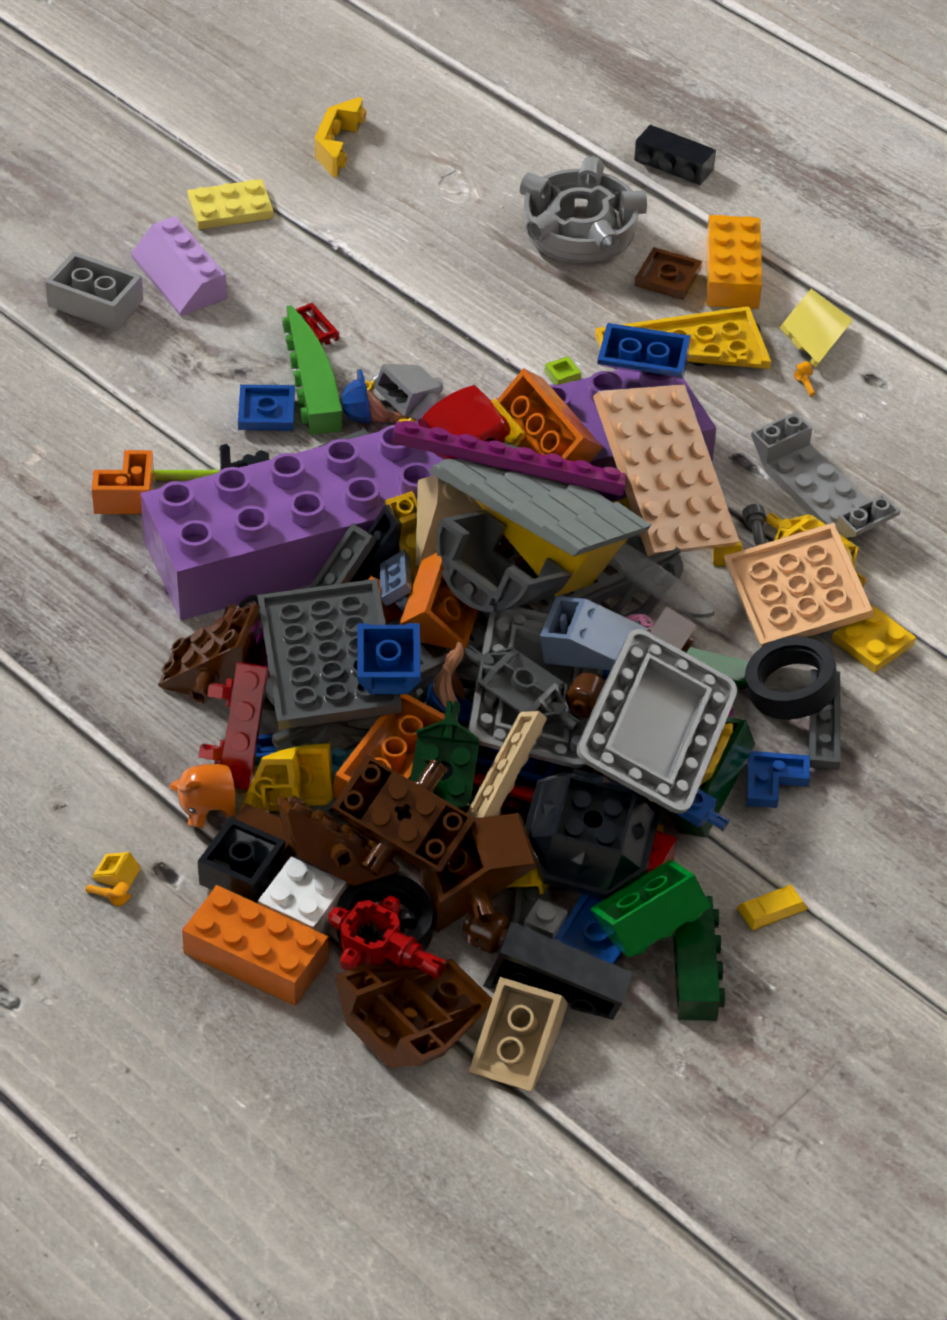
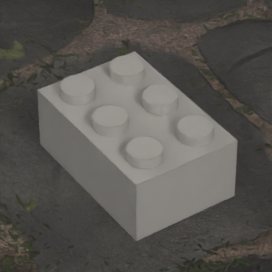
M74 251L45 281L47 304L49 307L114 331L118 330L144 300L141 275Z

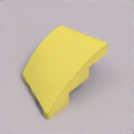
M811 288L787 317L780 329L793 341V344L799 350L808 352L812 357L810 363L816 368L849 327L853 319Z

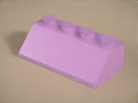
M176 216L152 224L131 252V258L180 316L227 299L226 274Z

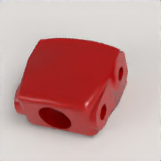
M475 385L465 387L446 396L432 406L418 420L420 427L429 429L438 427L455 435L469 434L476 437L477 440L486 442L499 441L505 443V437L511 433L509 423L505 417L499 413L491 400ZM434 453L443 460L456 459L454 457Z

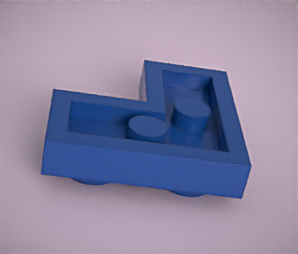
M752 751L747 759L746 806L777 808L779 785L808 787L810 780V755Z

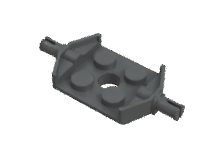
M471 645L465 649L464 657L475 663L479 668L475 692L478 693L482 686L519 713L540 711L547 717L544 725L559 721L571 729V731L577 728L580 720L566 712L567 684L513 647L492 653L486 652L484 655ZM517 679H527L530 684H522Z

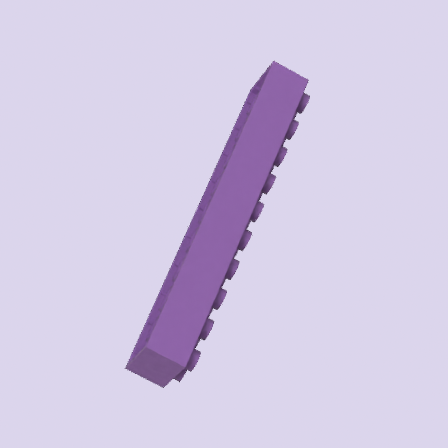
M619 369L611 372L600 371L591 377L561 385L550 384L551 388L603 446L590 464L600 468L613 467L616 469L617 466L593 395L605 390L685 384L711 461H713L717 428L685 379ZM391 425L379 432L348 440L336 439L325 446L294 454L282 453L271 460L240 468H224L216 474L186 482H170L162 488L140 493L144 542L180 621L225 609L229 604L239 605L245 598L251 595L258 596L310 586L352 523L367 532L384 507L385 500L413 491L417 500L418 480L433 476L428 471L433 465L440 463L443 459L432 452L393 444L392 439L395 425ZM625 489L622 496L595 490L609 501L627 497Z

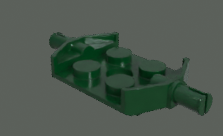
M447 701L446 714L443 721L416 730L417 741L410 780L417 782L431 759L437 761V766L439 763L449 765L453 769L452 775L446 780H440L433 793L462 811H467L471 803L480 740L457 721L460 703L454 701L453 705L452 701Z

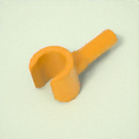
M804 361L796 366L797 370L794 372V378L797 381H802L809 396L812 397L816 394L809 381V377L813 375V368L808 361Z
M122 881L113 889L89 884L85 889L88 893L107 897L116 907L123 906L132 897L131 894L126 893L130 889L129 885Z

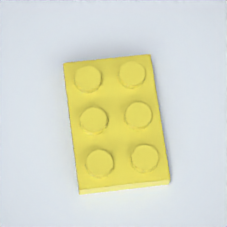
M262 179L187 190L188 200L198 230L274 218L273 208Z

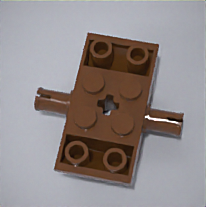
M254 603L246 608H241L238 605L229 604L225 608L223 617L216 620L212 625L206 628L201 627L192 635L177 639L171 647L172 653L169 660L162 667L161 672L163 674L158 686L162 689L188 694L191 700L199 704L207 702L209 699L207 696L209 684L218 683L226 685L227 678L234 679L236 663L249 664L260 637V606Z
M369 755L365 756L333 804L332 809L362 835L376 842L365 861L361 864L366 871L370 872L372 870L373 875L379 876L380 871L393 853L416 867L442 873L476 821L471 815L433 793L444 774L448 771L444 765L439 763L437 766V761L431 759L416 782L409 780ZM401 816H410V819L404 818L402 821H399Z
M278 795L276 801L286 840L299 857L353 886L398 872L400 867L393 860L394 854L390 856L380 871L379 876L373 875L372 870L370 872L366 871L361 864L365 861L376 842L370 840L368 843V840L360 836L361 833L347 824H344L341 828L338 823L333 821L334 818L319 809L316 813H313V810L307 807L306 802L294 795H290L289 798Z
M520 814L475 818L476 821L442 873L421 868L419 881L433 904L434 931L439 933L471 910L474 911L476 923L479 926L491 924L488 916H490L492 922H495L497 917L490 898L538 866Z

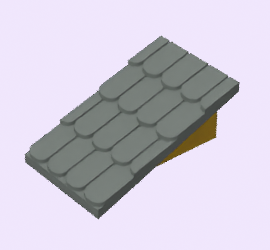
M504 443L508 447L519 448L514 444ZM459 458L444 459L440 463L433 465L428 471L474 498L483 510H487L507 525L503 532L504 536L538 576L546 558H551L572 574L565 586L554 595L555 597L592 585L628 538L645 533L652 526L619 502L613 504L595 490Z

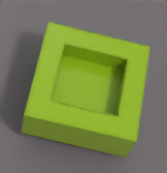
M569 356L546 363L544 369L546 375L556 385L581 379L582 372Z

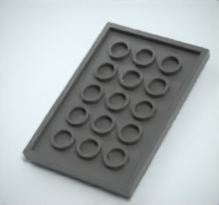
M377 579L258 595L278 730L402 713L400 694H369L357 682V623L386 625Z

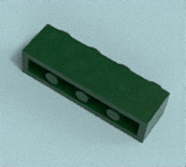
M727 717L725 724H733L732 734L712 777L698 788L717 799L714 811L718 814L755 746L746 720ZM669 810L678 833L707 837L712 824L706 822L704 825L697 827Z
M706 896L711 907L705 910L699 919L684 923L676 928L673 934L678 1020L717 1021L719 1008L725 1007V988H719V981L723 980V961H717V954H721V935H715V928H719V909H713L712 896Z

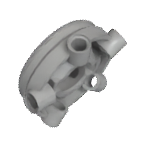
M594 156L585 158L580 169L561 170L544 177L528 172L523 177L519 189L520 194L525 196L523 216L526 234L538 250L556 260L573 264H592L606 261L624 251L633 240L638 223V214H646L647 212L646 191H632L620 179L604 173V163L601 159ZM575 199L588 200L587 217L589 218L578 219L572 217L574 216ZM615 210L619 212L622 227L620 230H617V216ZM571 217L566 221L562 220L564 218ZM576 236H583L585 239H578V238H575V237H576Z

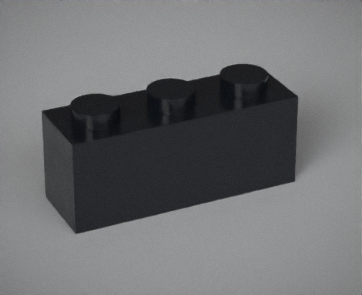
M649 125L636 139L634 160L701 185L714 170L716 149Z

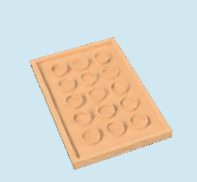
M685 384L605 390L594 394L593 398L617 469L621 473H625L624 489L631 510L652 525L647 532L640 534L647 557L672 551L676 546L681 553L729 547L740 542Z

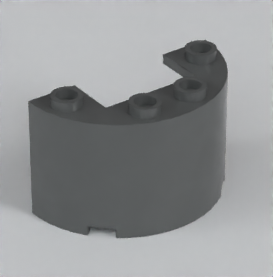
M487 510L442 518L440 521L436 539L437 556H441L444 567L441 573L451 591L463 603L474 609L495 612L547 599L558 593L568 582L572 574L551 558H546L538 578L533 579L498 553L496 548L507 525Z

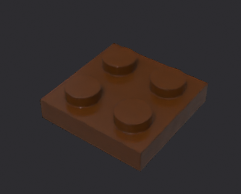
M653 247L635 277L634 286L684 300L702 268V261Z

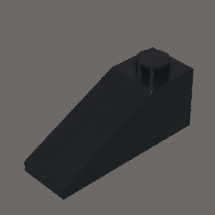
M384 505L367 531L378 541L350 582L368 580L371 576L380 580V563L398 553L402 523L390 505Z

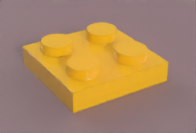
M872 605L873 617L840 627L833 632L832 641L873 673H876L913 647L916 637Z

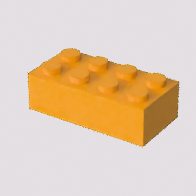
M709 215L706 236V306L730 308L749 306L750 309H759L762 289L761 219L751 216Z

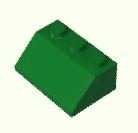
M670 859L591 907L590 910L616 948L630 958L631 956L644 953L649 945L655 941L670 937L675 933L676 928L684 923L699 919L703 912L711 906L695 874Z

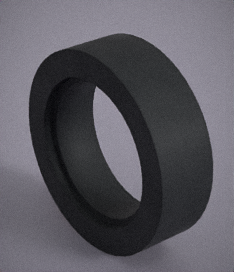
M786 637L766 644L750 658L745 671L753 705L761 713L776 719H799L817 713L833 700L839 687L835 659L831 650L822 642L808 637ZM807 664L816 667L820 671L818 678L812 684L800 690L778 692L764 685L771 673L787 665Z
M391 874L355 886L350 885L342 893L337 907L344 908L350 912L358 902L367 900L378 902L383 901L384 898L389 896L398 899L400 904L406 906L409 910L412 909L417 917L416 925L406 935L416 938V942L422 945V950L425 951L428 948L433 936V904L428 893L417 882L405 876ZM337 929L338 940L341 944V930ZM359 930L356 934L357 936L365 939V944L367 945L371 941L374 943L378 941L376 939L367 937ZM387 959V961L384 964H391L394 962Z

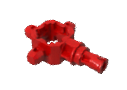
M392 896L384 898L379 905L370 900L358 902L351 912L341 907H334L328 915L329 923L338 930H341L343 954L341 955L340 966L346 971L357 968L362 963L365 965L384 964L388 959L399 967L406 966L412 968L415 966L433 978L438 979L444 971L446 960L422 950V945L416 942V938L401 933L398 918L400 901ZM375 923L377 929L385 932L383 941L378 940L376 943L371 941L367 945L365 944V939L356 935L358 927L363 928L365 925L371 926Z

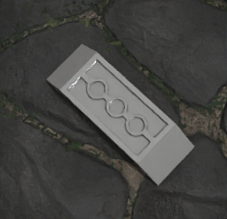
M793 412L752 431L751 437L765 472L808 514L813 515L826 525L834 523L838 533L844 538L860 535L900 515L901 511L885 495L881 494L869 500L810 444L813 427L797 412Z

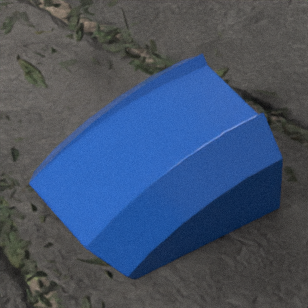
M357 623V682L369 694H409L420 682V623H407V625Z

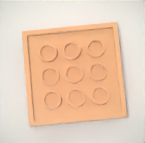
M834 523L724 556L725 565L760 648L778 639L795 636L809 637L873 617V609Z

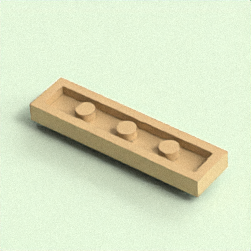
M540 711L519 713L467 814L474 818L498 816L500 814L501 806L506 796L512 791L518 773L528 761L529 752L535 741L542 734V728L547 717Z

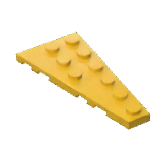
M749 306L621 324L690 335L688 362L770 369L771 367L770 357ZM606 327L595 328V339L599 350L601 349Z

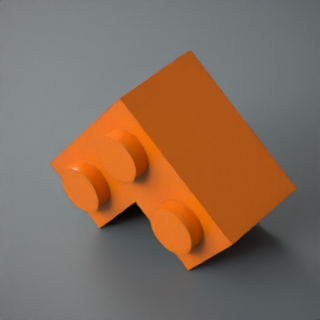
M124 450L122 470H94L92 481L94 514H142L140 493L151 491L154 487L153 450Z

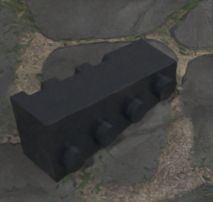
M511 922L493 957L483 986L495 989L499 978L502 977L562 995L570 1003L573 1010L613 1020L623 1004L633 972L623 969L617 964L592 956L589 952L580 951L563 944L558 939L549 938L532 931L527 926Z

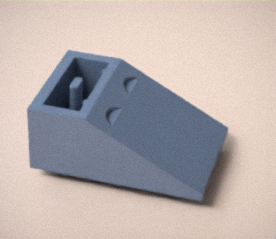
M556 596L540 634L544 664L611 670L628 634L635 629H642L648 632V628L588 599Z

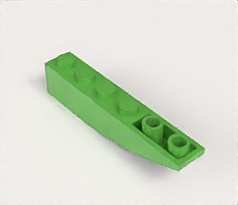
M292 305L286 306L287 317H282L283 332L289 334L286 335L287 351H292V353H289L291 369H296V371H293L295 387H300V389H297L298 405L304 406L301 408L302 424H307L309 435L341 432L342 409L334 373L328 357L306 321Z

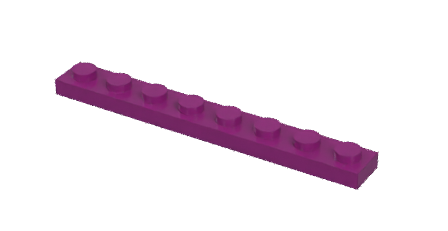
M396 421L392 439L393 444L621 496L624 492L625 473H621L620 470L613 467H595L583 460L573 462L565 460L556 454H538L526 447L516 449L508 447L499 441L486 442L477 440L476 437L469 434L455 435L438 427L429 429L420 427L419 424L412 421Z

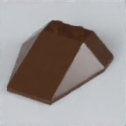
M446 959V966L438 979L433 978L415 966L412 968L406 966L399 967L396 963L358 966L357 968L337 974L335 977V984L346 1025L388 1068L420 1066L444 1056L490 1008L493 999L452 959Z

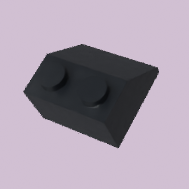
M230 817L198 860L199 885L213 890L218 885L258 904V900L273 881L286 841Z

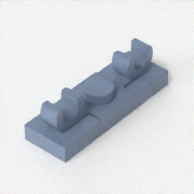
M405 549L380 563L381 600L386 607L396 602L399 609L404 612L409 593L412 592L410 556Z

